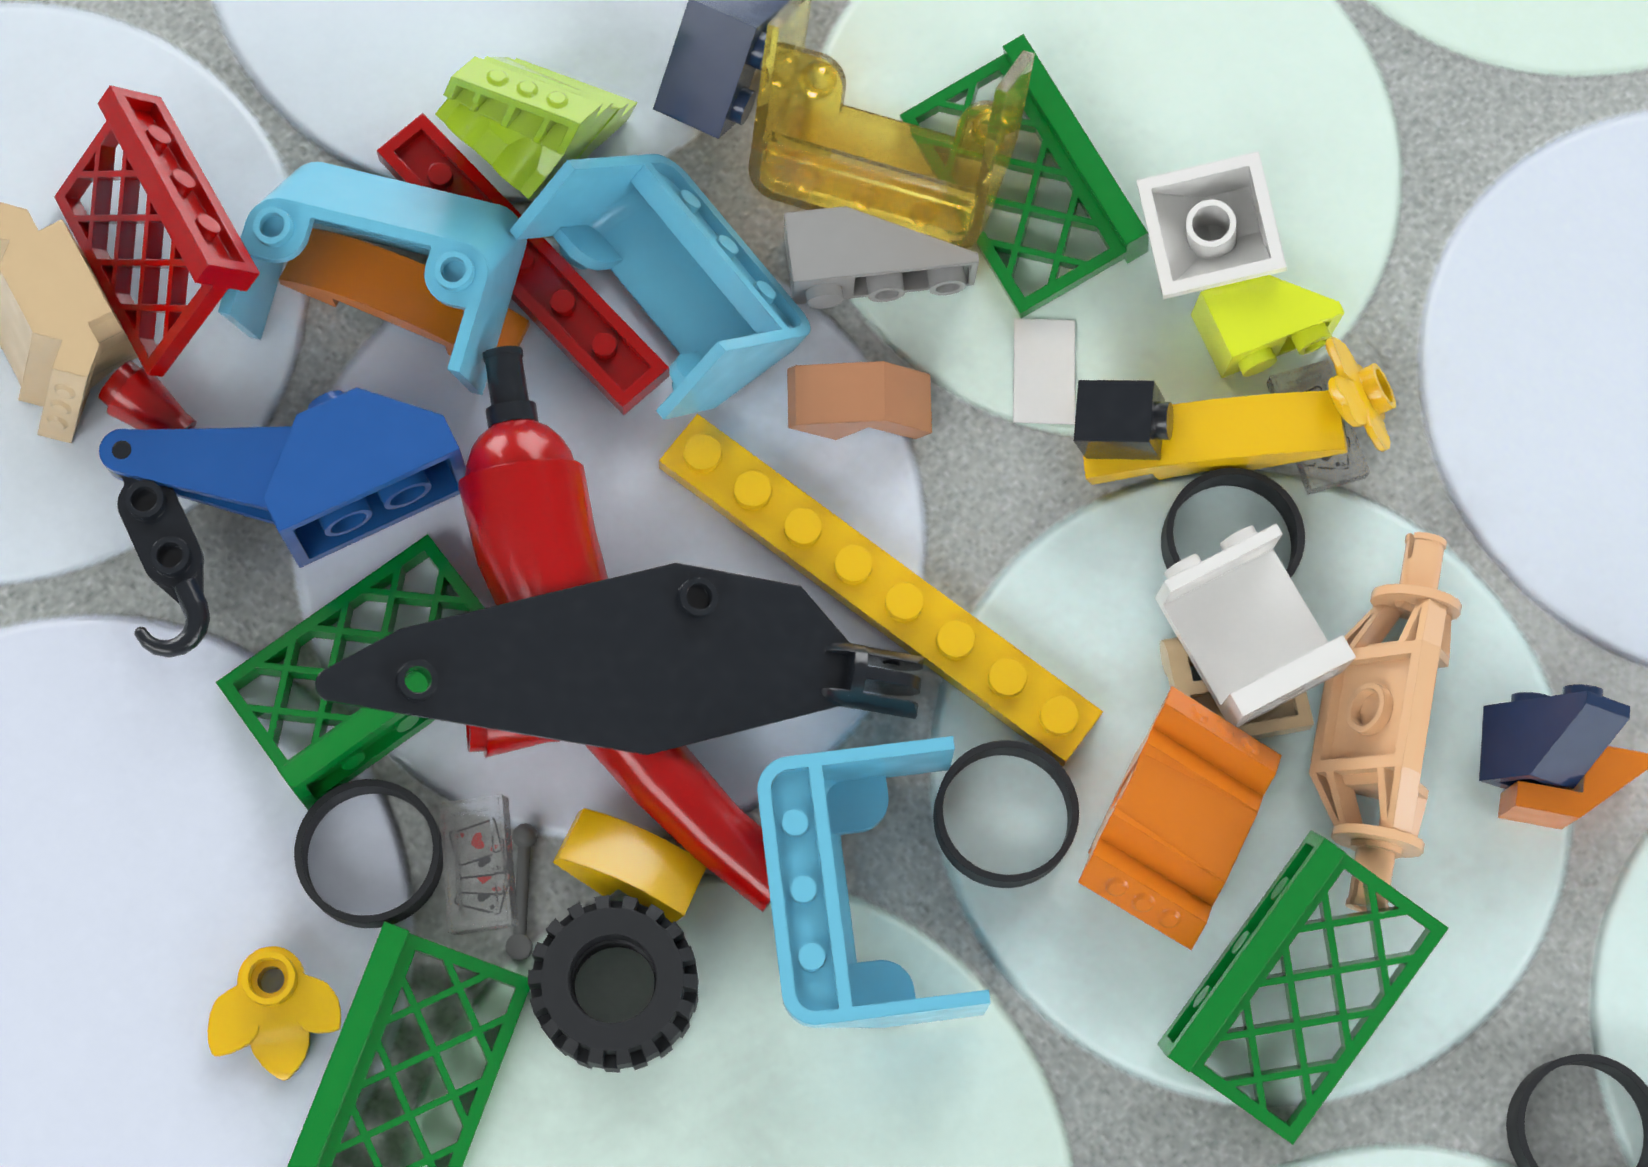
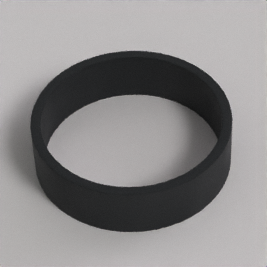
M1221 468L1195 478L1178 494L1165 518L1161 533V551L1167 569L1181 561L1175 547L1173 535L1175 516L1181 505L1202 490L1216 486H1236L1248 489L1264 497L1282 516L1291 542L1290 560L1286 571L1290 578L1293 576L1304 552V523L1296 503L1277 482L1249 469Z
M999 740L988 742L964 753L946 772L935 799L933 811L934 830L937 841L946 858L966 877L980 884L996 888L1021 887L1031 884L1050 873L1069 850L1079 823L1078 798L1074 785L1065 769L1045 751L1019 741ZM996 755L1023 758L1042 768L1059 787L1067 809V830L1060 850L1044 865L1021 874H997L975 866L955 848L944 823V796L954 777L966 766L977 760Z
M362 779L335 787L312 805L303 818L297 832L294 860L302 887L323 912L349 926L381 928L384 921L396 924L407 919L429 900L439 883L443 871L444 844L435 819L429 809L415 794L393 782L378 779ZM365 794H386L397 797L411 804L424 816L432 835V861L422 885L406 902L380 914L353 915L328 905L316 892L308 870L309 845L318 824L329 811L350 798Z
M1569 1055L1534 1069L1515 1090L1508 1107L1506 1131L1508 1145L1518 1167H1539L1530 1152L1526 1140L1524 1124L1526 1107L1537 1084L1548 1073L1565 1065H1582L1595 1068L1614 1078L1626 1089L1638 1108L1643 1125V1148L1636 1167H1648V1086L1627 1066L1601 1055Z

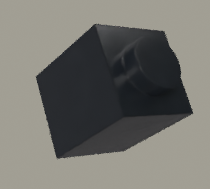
M1078 381L1073 441L1086 459H1161L1162 440H1170L1172 437L1173 406L1171 402H1165L1155 381Z

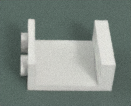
M1277 523L1258 533L1253 525L1235 532L1220 543L1223 551L1204 561H1201L1198 554H1194L1175 563L1164 572L1167 580L1163 582L1155 596L1157 603L1223 717L1236 727H1240L1337 676L1356 658L1343 635L1328 642L1273 548L1283 535Z

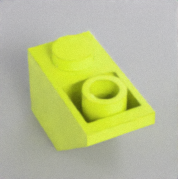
M1267 275L1200 292L1191 317L1221 378L1240 371L1244 377L1256 375L1277 362V356L1297 349L1300 355L1320 349L1326 345V339L1333 337L1332 333L1345 312L1339 301Z

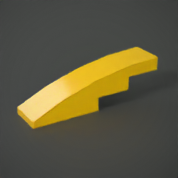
M1329 390L1272 393L1172 404V437L1170 440H1162L1160 460L1086 459L1084 455L1083 460L1085 478L1091 485L1149 474H1153L1158 480L1221 468L1257 470L1348 453L1343 418L1333 404Z

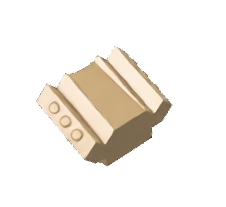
M0 202V347L21 386L18 400L43 407L37 435L72 443L91 388L114 369L127 361L138 358L84 253L64 221L61 219L38 230L27 209Z

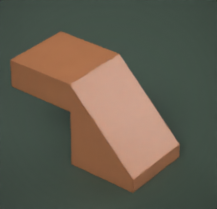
M885 361L795 365L787 369L788 428L833 440H838L868 427L912 439H918L932 433L930 374Z

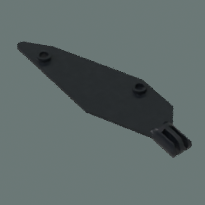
M672 563L401 628L322 670L315 680V690L320 698L333 703L651 755L836 707L860 709L916 719L918 703L905 699L865 693L863 691L892 696H914L920 694L921 678L900 671H918L923 669L924 657L850 643L802 586L681 563ZM412 671L423 674L428 683L427 690L421 693L409 690L405 684V674Z

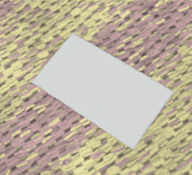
M1014 318L1013 423L1075 425V320Z

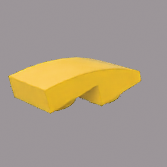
M586 808L577 813L553 860L554 864L602 896H610L619 889L630 897L638 898L639 903L649 908L653 904L663 910L665 917L671 923L678 921L685 915L707 868L687 851L645 829Z

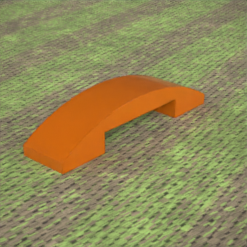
M312 228L306 247L297 257L287 262L278 279L281 285L336 307L340 301L445 346L448 355L451 356L464 310L446 306L430 293L424 278L426 265L352 237ZM508 308L497 347L520 346L530 326L529 320Z

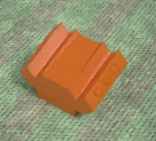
M1171 686L1146 737L1135 753L1088 851L1090 855L1078 883L1192 950L1207 924L1213 904L1227 881L1257 816L1263 796L1277 772L1282 755Z

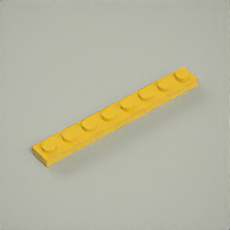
M696 414L659 459V469L908 653L923 656L924 665L1031 744L1051 755L1062 767L1101 717L1102 710L699 414Z

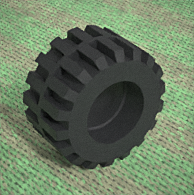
M609 895L594 897V904L582 907L579 902L567 909L569 915L559 922L555 918L546 928L548 935L543 943L537 942L532 953L534 959L533 969L528 970V986L532 997L529 1000L541 1028L554 1046L565 1056L568 1055L576 1060L579 1065L589 1069L597 1067L604 1069L605 1072L620 1073V1069L633 1067L634 1070L648 1066L647 1062L658 1056L662 1059L673 1050L672 1045L679 1037L683 1038L689 1029L690 1019L693 1012H696L698 1003L699 981L696 960L691 945L689 946L685 939L684 932L675 921L671 923L665 917L663 910L653 904L648 908L639 904L638 898L624 895L623 901H611ZM614 947L634 950L648 961L654 974V992L649 1004L638 1015L623 1022L605 1023L593 1019L581 1008L576 997L575 980L580 968L587 959L601 950Z

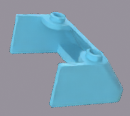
M644 154L567 160L509 230L516 240L553 236L560 244L559 250L562 256L578 269L586 270L589 268L597 271L610 269L675 347L680 355L669 367L674 391L656 410L663 420L716 408L794 351L810 333V323L799 306L690 176L679 165L665 156Z
M311 162L296 169L249 213L242 231L241 240L260 275L247 292L228 289L221 299L218 312L247 336L261 340L284 262L294 259L304 250L309 241L312 228L427 255L428 259L424 278L430 293L442 304L464 310L447 369L471 393L483 395L487 382V372L482 353L497 347L526 249L527 239L516 240L509 230L518 221V217L505 206L324 162Z
M953 736L786 756L771 762L761 773L757 792L782 1000L788 1014L799 1024L811 1028H887L982 1016L991 1004L989 990L916 999L912 979L900 965L887 960L857 963L841 835L866 832L876 827L882 821L889 801L886 778L948 771L955 751Z

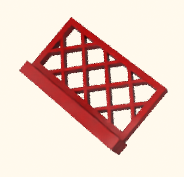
M109 85L97 103L106 122L54 198L146 374L163 377L227 290L234 289L247 292L260 275V272L162 98ZM120 144L123 150L122 169L114 170L116 147ZM121 180L118 214L110 215L113 181ZM93 181L90 215H88L80 199ZM140 183L147 194L145 214H137ZM109 224H117L114 259H111L107 252ZM136 224H144L141 259H133ZM164 227L171 238L170 259H161ZM133 268H141L137 304L134 303L130 295ZM160 269H169L166 304H157ZM190 272L194 282L201 284V287L188 305H186L188 274ZM156 313H165L163 339L157 345L154 340Z

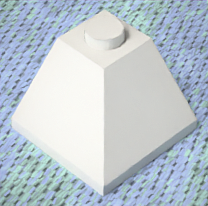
M1259 151L1136 180L1163 299L1287 271Z

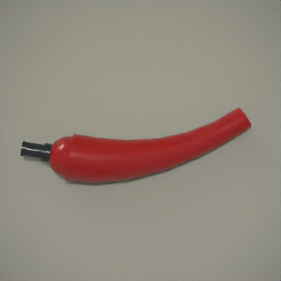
M501 346L486 350L482 353L486 365L491 406L485 410L488 429L478 437L472 446L466 464L465 476L459 479L458 488L477 565L495 604H505L608 579L595 530L584 465L574 460L570 448L559 434L549 426L539 422L536 403L530 401L528 396L522 348L519 346ZM585 745L632 799L695 859L760 911H765L771 901L762 827L735 804L687 746L651 755H642Z

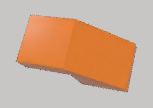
M1608 746L1576 787L1570 790L1518 780L1501 792L1498 818L1561 830L1647 771L1648 753Z

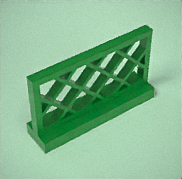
M1024 34L1003 45V55L899 115L903 126L1020 318L1041 308L1123 259L1128 264L1148 252V232ZM1001 77L1011 93L1006 114L973 107L978 89ZM966 97L964 105L956 103L957 101ZM1017 105L1020 107L1026 119L1014 116ZM938 112L961 117L953 145L929 140L919 123ZM970 119L1002 126L994 154L962 147ZM1011 128L1035 133L1041 141V147L1036 163L1003 156ZM937 154L950 156L946 168ZM1048 154L1057 168L1045 166ZM958 159L991 166L983 194L958 189L953 181ZM1000 168L1033 175L1025 204L992 196ZM1041 177L1067 183L1072 191L1067 213L1033 206ZM967 203L980 205L977 218ZM1078 203L1088 218L1075 215ZM989 208L1021 215L1014 244L988 238L983 227ZM1030 217L1063 224L1056 254L1022 246ZM1072 227L1097 232L1107 247V250L1088 261L1064 256ZM997 252L1010 255L1007 268ZM1019 257L1051 264L1052 269L1047 285L1024 297L1013 279ZM1061 267L1073 269L1058 278Z
M428 534L216 681L218 687L307 810L328 791L348 783L435 720L363 707L352 715L331 713L333 702L325 701L322 698L318 711L287 708L293 679L315 681L318 674L324 670L323 668L297 666L301 647L313 638L334 640L328 667L343 660L347 641L373 644L393 633L399 604L431 607L428 622L441 619L443 609L471 612L485 608ZM429 558L439 571L434 594L402 591L406 573ZM391 584L390 590L385 589ZM448 584L457 596L446 595ZM366 601L387 603L381 631L350 628L353 611ZM338 621L337 627H333L332 625ZM283 659H285L284 664H277ZM413 671L405 677V684L412 692L421 693L427 690L428 683L423 674ZM260 675L280 677L274 707L247 704L239 690ZM258 718L271 719L268 732ZM283 722L315 724L311 744L287 760L278 747ZM328 726H335L327 732Z
M1311 830L1157 1045L1169 1059L1186 1071L1192 1072L1294 1145L1449 928L1355 861L1331 841ZM1345 870L1363 883L1367 911L1332 916L1328 892ZM1376 893L1394 906L1378 909ZM1319 905L1321 919L1308 921ZM1408 915L1425 928L1409 951L1385 955L1380 919ZM1369 921L1374 957L1339 963L1334 927ZM1323 929L1328 965L1293 970L1289 946L1298 933ZM1280 960L1282 972L1270 974ZM1399 964L1389 978L1387 966ZM1376 968L1380 992L1371 1005L1346 1009L1341 974ZM1330 976L1336 1011L1300 1017L1294 981ZM1284 983L1290 1019L1253 1024L1250 1000L1259 987ZM1242 1014L1243 1026L1231 1028L1239 1015ZM1361 1018L1350 1032L1348 1020ZM1338 1022L1341 1046L1333 1058L1307 1063L1302 1028ZM1292 1030L1297 1065L1261 1071L1255 1036ZM1240 1038L1246 1039L1251 1073L1222 1077L1205 1064L1220 1042ZM1321 1073L1311 1087L1309 1074ZM1299 1076L1302 1101L1285 1122L1267 1109L1263 1082ZM1253 1084L1255 1100L1240 1090L1238 1086Z
M384 921L287 1167H332L337 1153L361 1142L364 1143L373 1166L383 1167L370 1138L405 1121L408 1122L423 1156L422 1159L405 1167H423L425 1165L427 1167H436L434 1161L450 1153L452 1155L447 1167H463L530 990L528 977L409 933V930ZM415 952L442 961L453 987L417 1003L406 978ZM454 966L475 973L477 976L460 982ZM487 979L515 988L505 1015L480 1026L464 990ZM402 988L409 1007L391 1014ZM456 994L472 1030L436 1046L421 1009ZM413 1013L429 1050L392 1067L381 1042L385 1028L388 1024ZM501 1025L493 1047L490 1050L483 1033ZM476 1037L487 1062L482 1076L474 1082L455 1089L440 1053ZM377 1051L385 1070L366 1079ZM432 1057L448 1094L411 1110L395 1073ZM388 1077L404 1114L367 1131L356 1107L358 1097L363 1088ZM476 1089L466 1114L459 1096ZM451 1100L462 1124L457 1142L430 1154L415 1117ZM352 1115L360 1135L341 1143Z

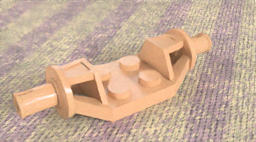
M1415 532L1414 535L1408 533L1405 536L1406 546L1400 583L1375 587L1370 599L1373 608L1344 636L1356 658L1342 673L1324 682L1309 769L1310 777L1334 825L1331 834L1332 840L1355 851L1354 860L1390 886L1395 859L1419 857L1424 852L1425 843L1422 839L1418 838L1429 790L1420 783L1437 669L1448 667L1451 621L1461 615L1462 609L1459 599L1438 590L1447 541L1441 536L1427 532ZM1399 618L1408 620L1398 641L1381 643ZM1355 794L1379 800V826L1368 825L1362 822ZM1352 876L1345 906L1358 912L1367 911L1363 883ZM1376 893L1378 909L1389 907L1388 901Z

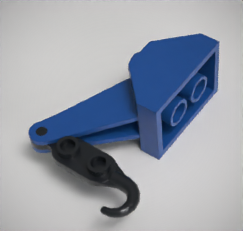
M355 387L347 392L334 390L318 396L308 405L307 410L296 414L292 426L157 430L116 429L108 433L100 443L99 456L112 476L124 482L117 501L119 515L145 572L156 585L180 605L186 619L182 632L169 640H159L153 637L145 627L136 628L134 635L141 646L153 655L171 658L185 655L193 650L207 634L210 613L208 602L204 595V554L178 497L274 524L299 568H302L460 494L458 482L459 479L465 476L466 466L460 448L444 415Z

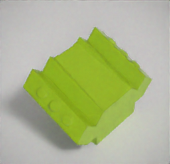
M474 56L451 76L443 94L447 97V100L437 110L435 115L461 141L486 160L505 181L519 190L527 199H533L540 194L567 160L588 158L595 149L627 122L638 102L518 58L514 60L508 57L486 56L484 59Z

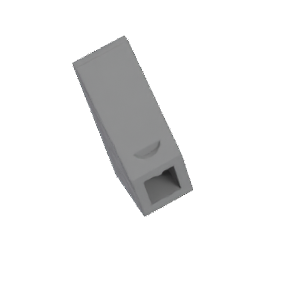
M847 206L784 213V245L791 297L796 304L807 303L811 308L825 309L837 306L844 299L868 297L869 300L874 302H888L901 298L906 292L929 290L934 295H951L975 283L979 257L978 253Z

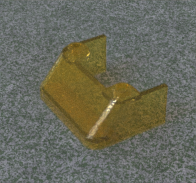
M790 0L767 25L748 167L749 176L754 187L769 199L805 210L847 206L965 249L972 247L987 225L1018 140L1035 53L1023 50L996 87L993 101L982 100L971 104L959 118L955 136L843 105L846 91V77L843 69L829 55L805 48L812 0Z

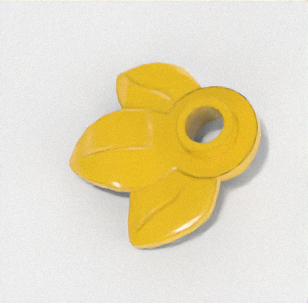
M1335 337L1326 339V350L1336 371V375L1328 381L1329 394L1333 404L1342 418L1352 427L1364 426L1377 450L1381 452L1388 450L1391 442L1384 423L1385 412L1396 408V400L1386 376L1376 363L1364 368L1357 364L1348 347L1341 340Z
M277 946L263 947L251 953L244 960L238 972L237 985L215 1000L210 1012L207 1030L209 1048L212 1055L220 1057L251 1046L253 1054L261 1065L279 1080L286 1081L299 1070L305 1061L310 1047V1033H332L341 1029V1007L337 995L328 983L305 975L301 961L292 952ZM271 969L281 970L284 975L282 987L273 993L265 992L261 984L264 974Z

